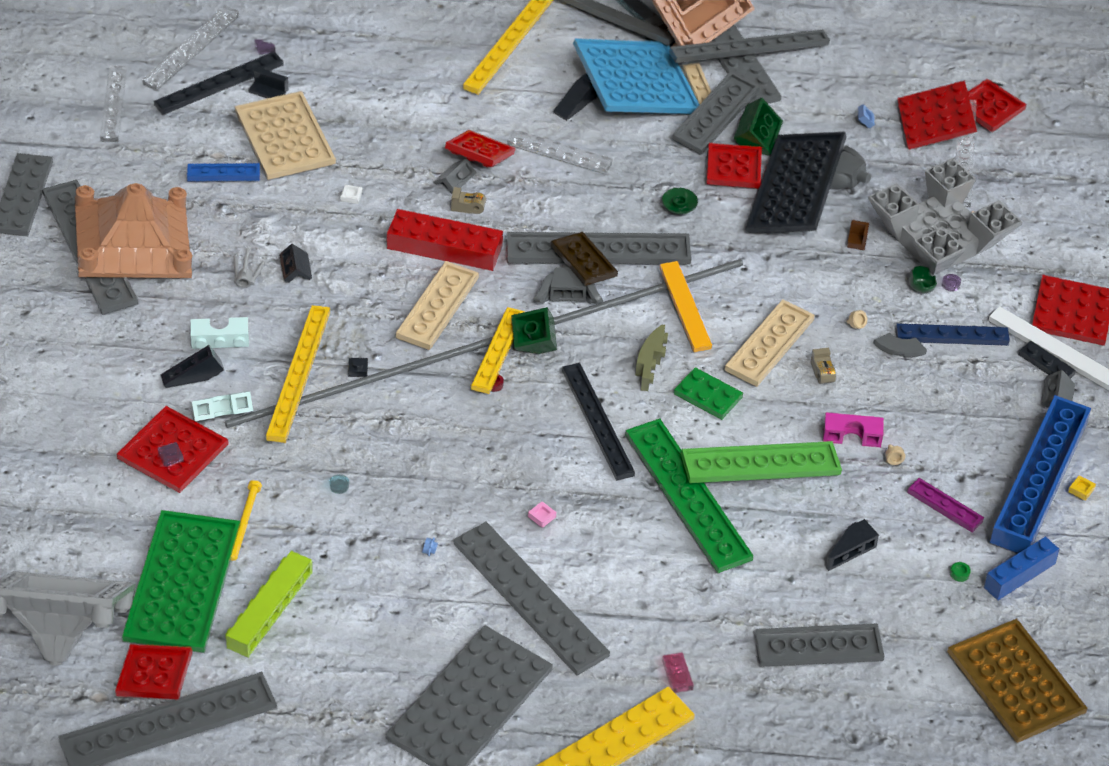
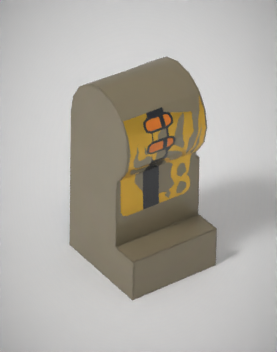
M454 187L451 197V211L480 214L484 211L486 196L479 192H461V188Z
M829 347L812 349L811 365L819 384L836 381V372L830 358L831 352Z

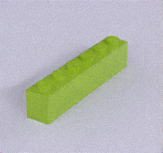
M290 551L286 557L282 558L276 571H272L269 580L260 587L257 596L249 601L244 613H240L234 626L227 630L225 638L228 649L249 658L313 573L312 559L294 551Z

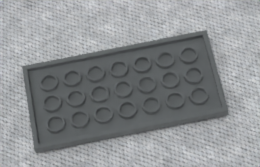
M484 625L387 732L386 740L429 766H469L553 670V664Z

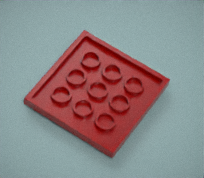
M965 80L897 98L909 150L977 132Z
M1042 274L1032 325L1047 334L1105 346L1109 328V288Z
M165 406L117 453V459L181 493L229 443L228 439Z

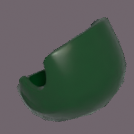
M916 266L910 273L909 284L919 293H930L937 286L936 275L931 276L928 267Z

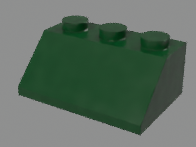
M761 97L746 105L734 139L741 146L762 147V155L770 156L783 120Z

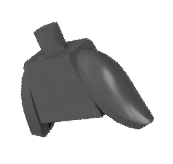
M847 145L843 147L830 189H852L859 182L868 184L871 180V174L866 172L864 158Z
M566 263L562 267H556L554 273L548 274L543 279L540 289L534 298V302L544 303L549 298L550 301H585L587 299V301L593 304L603 302L595 284L584 286Z

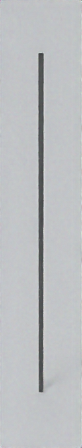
M738 259L684 276L686 283H690L743 266V261ZM662 283L554 317V324H560L652 295L668 288L666 283ZM493 337L302 396L299 405L490 345ZM276 405L226 420L225 426L230 428L274 414Z

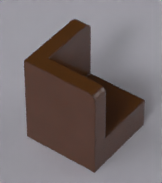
M851 221L847 248L865 251L869 229L868 222Z

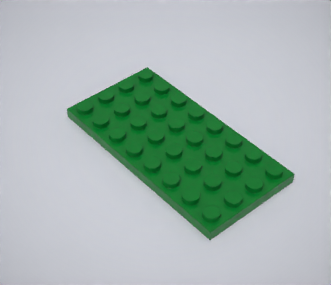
M161 510L122 635L124 642L157 646L191 647L194 652L205 653L241 523L239 520Z

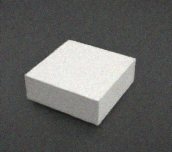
M345 185L340 196L341 201L358 204L363 192L362 187Z

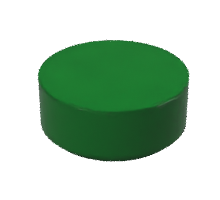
M956 562L951 566L950 576L953 580L964 582L970 577L971 569L966 563Z

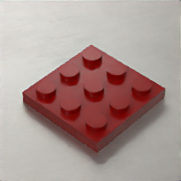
M989 79L984 80L968 91L975 121L991 132H994L1026 110L1027 104Z
M467 130L447 141L445 149L450 150L452 154L463 155L466 159L478 161L485 167L497 165L514 155L516 149L471 130Z
M709 143L707 184L759 189L761 184L762 147Z
M130 644L115 689L116 696L179 700L193 654L192 648Z

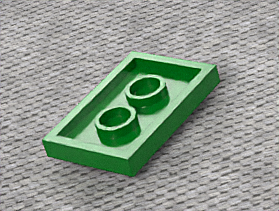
M696 367L674 389V395L720 420H723L743 398V392Z

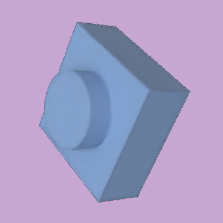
M864 104L858 107V120L870 129L875 125L874 113Z

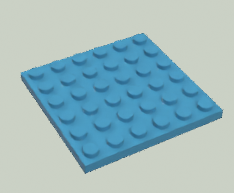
M574 39V48L605 111L692 114L699 106L679 64L675 63L669 53V45L650 41Z

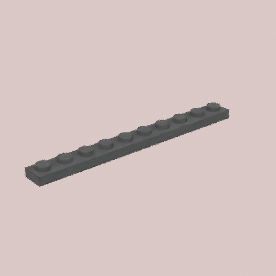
M822 29L672 46L669 53L675 63L826 46L829 45L830 39Z

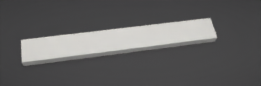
M1000 306L989 316L988 321L998 327H1008L1010 334L1026 343L1033 341L1074 368L1079 374L1109 390L1108 368Z

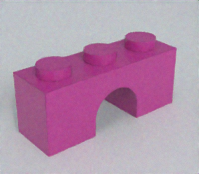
M826 412L823 425V442L833 441V443L842 444L844 436L852 433L861 438L862 446L881 448L884 418Z

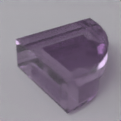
M262 39L254 40L259 55L273 51L276 52L273 43L263 42Z

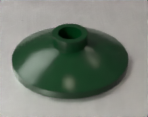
M672 188L663 194L662 203L670 212L686 214L696 209L698 198L689 189Z

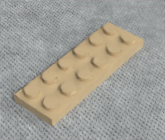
M445 261L397 330L396 338L430 350L478 280L479 273Z
M782 299L725 365V371L758 387L814 321L815 315Z

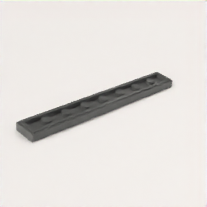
M559 0L667 46L675 42V38H673L669 31L597 1Z

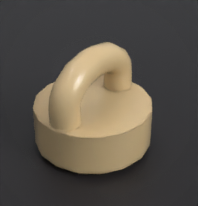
M855 310L851 312L846 322L852 328L861 329L867 324V315L862 310Z
M889 444L885 457L890 465H898L905 460V452L902 447Z

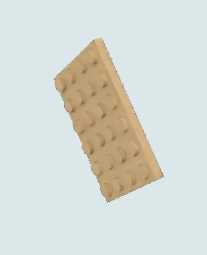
M302 91L235 106L236 115L267 180L336 164V158Z

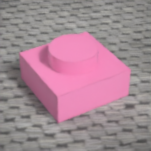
M540 502L528 512V517L543 528L556 518V511L544 502Z

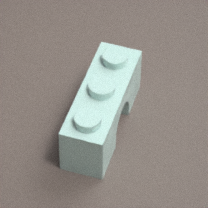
M248 317L229 318L228 326L223 329L213 328L210 325V319H191L192 349H202L207 345H210L211 348L249 347Z
M249 391L190 401L194 421L253 411Z

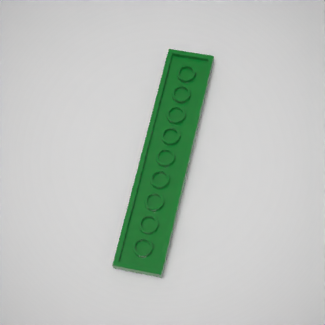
M659 418L627 429L625 436L716 572L721 573L753 561L754 555L705 483H689L681 456L682 450L662 420Z

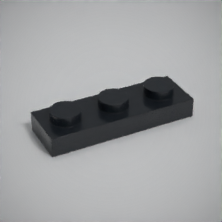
M1033 341L1028 342L1019 350V356L1048 375L1063 370L1070 379L1075 375L1076 370Z

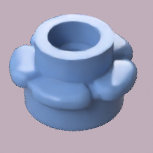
M435 537L433 539L426 538L422 553L428 554V556L431 553H436L438 542H434Z

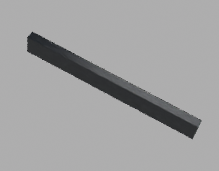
M273 51L154 100V106L162 115H165L254 78L256 67L268 71L283 66V60Z
M581 363L562 366L564 377L616 481L634 477L635 471Z

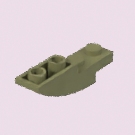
M663 324L648 336L638 355L635 376H642L641 391L649 390V384H653L655 374L651 371L656 369V364L660 365L661 357L665 358L666 346H663V344H667L668 333H665V325Z

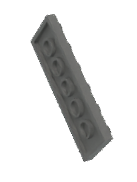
M730 71L674 132L673 140L702 155L709 147V143L714 142L758 93L760 86Z
M17 153L0 201V234L29 236L43 194L42 189L45 188L53 164V157Z
M878 623L755 630L761 667L884 661V651Z

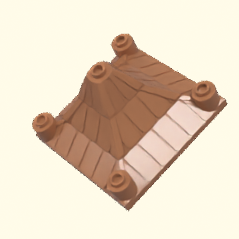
M652 0L673 38H675L676 43L672 46L708 43L755 9L750 0Z
M134 183L120 189L114 196L98 199L94 198V189L87 185L78 187L75 196L78 277L192 278V253L189 248L186 215L187 192L181 187H174L169 190L168 199H162L153 196L142 184Z

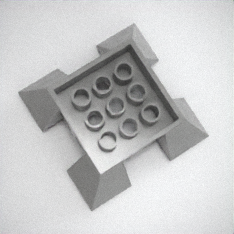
M954 158L925 170L928 199L921 203H917L897 183L868 196L870 203L888 232L924 267H928L933 275L990 249L1022 225V221L1000 200L971 213L963 205V202L974 185L976 178Z

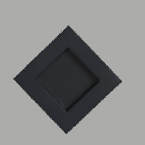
M349 358L348 377L368 376V358Z

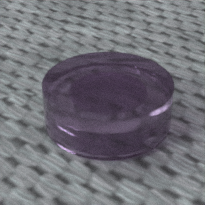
M947 274L943 277L942 286L944 289L957 291L960 288L961 279L959 276Z

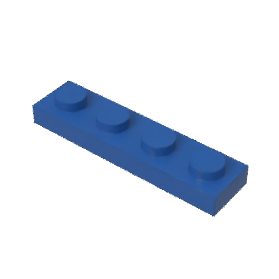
M260 163L188 164L187 181H260Z

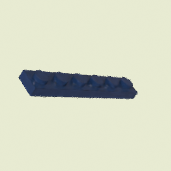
M896 324V337L901 339L917 338L920 343L1009 346L1010 342L1008 327Z

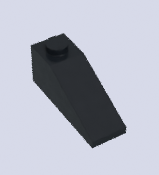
M587 73L576 80L553 110L554 114L567 121L598 97Z
M207 345L160 375L165 388L207 381L224 371V367L219 356L210 345Z
M865 519L852 523L829 554L826 569L830 571L876 548L879 534Z

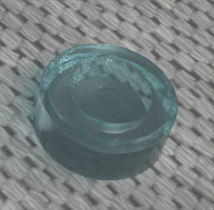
M341 474L332 476L329 481L330 490L336 494L347 492L349 489L348 477Z

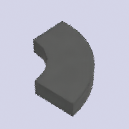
M887 333L874 339L876 347L891 355L894 353L910 358L925 355L927 349L917 338L901 339L893 336L891 333Z

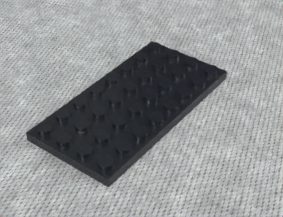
M845 131L782 134L777 136L745 227L747 233L817 230L847 138Z

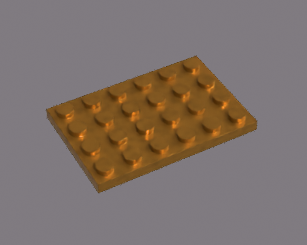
M1017 618L948 647L947 652L1016 743L1087 712V706Z

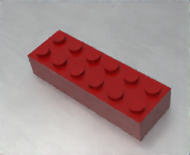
M397 209L387 232V249L490 271L494 270L503 247V230Z

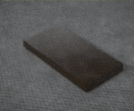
M584 232L551 241L550 246L584 286L618 277L617 269Z

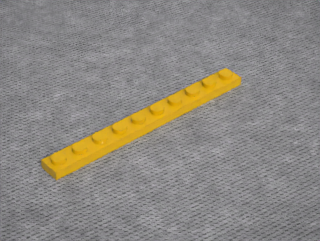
M531 0L464 82L463 89L479 95L554 0Z
M311 305L266 434L267 441L282 443L287 441L330 315V307Z

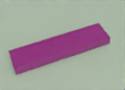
M918 478L907 490L908 494L971 533L984 520L982 515L921 478Z

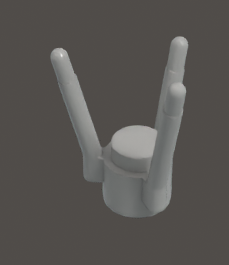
M249 248L246 249L243 268L240 271L237 256L234 255V282L242 288L255 284V279L265 264L262 261L252 276L251 270L247 269Z

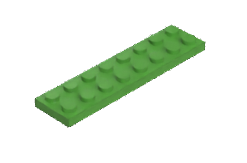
M833 441L682 449L681 452L689 483L841 475L842 472Z

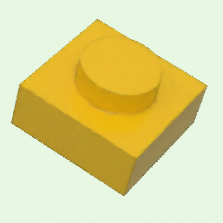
M1079 475L1069 487L1068 492L1086 501L1095 490L1096 484Z

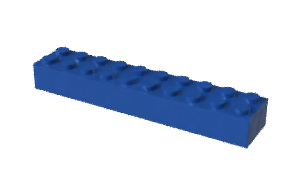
M1056 395L1054 396L994 525L990 543L1016 553H1020L1034 544L1086 428L1091 412L1090 407Z

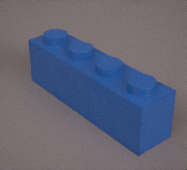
M1045 536L988 572L984 589L997 601L1055 565L1060 549Z

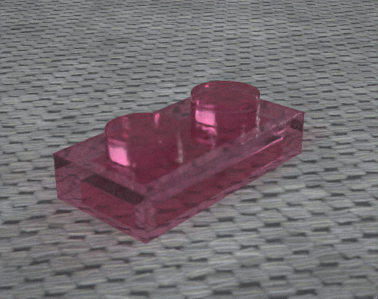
M683 652L663 655L662 662L672 691L679 693L693 690L694 685Z

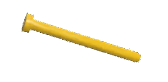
M256 480L249 481L247 486L249 493L240 520L241 523L231 561H235L238 558L256 495L262 488V484Z

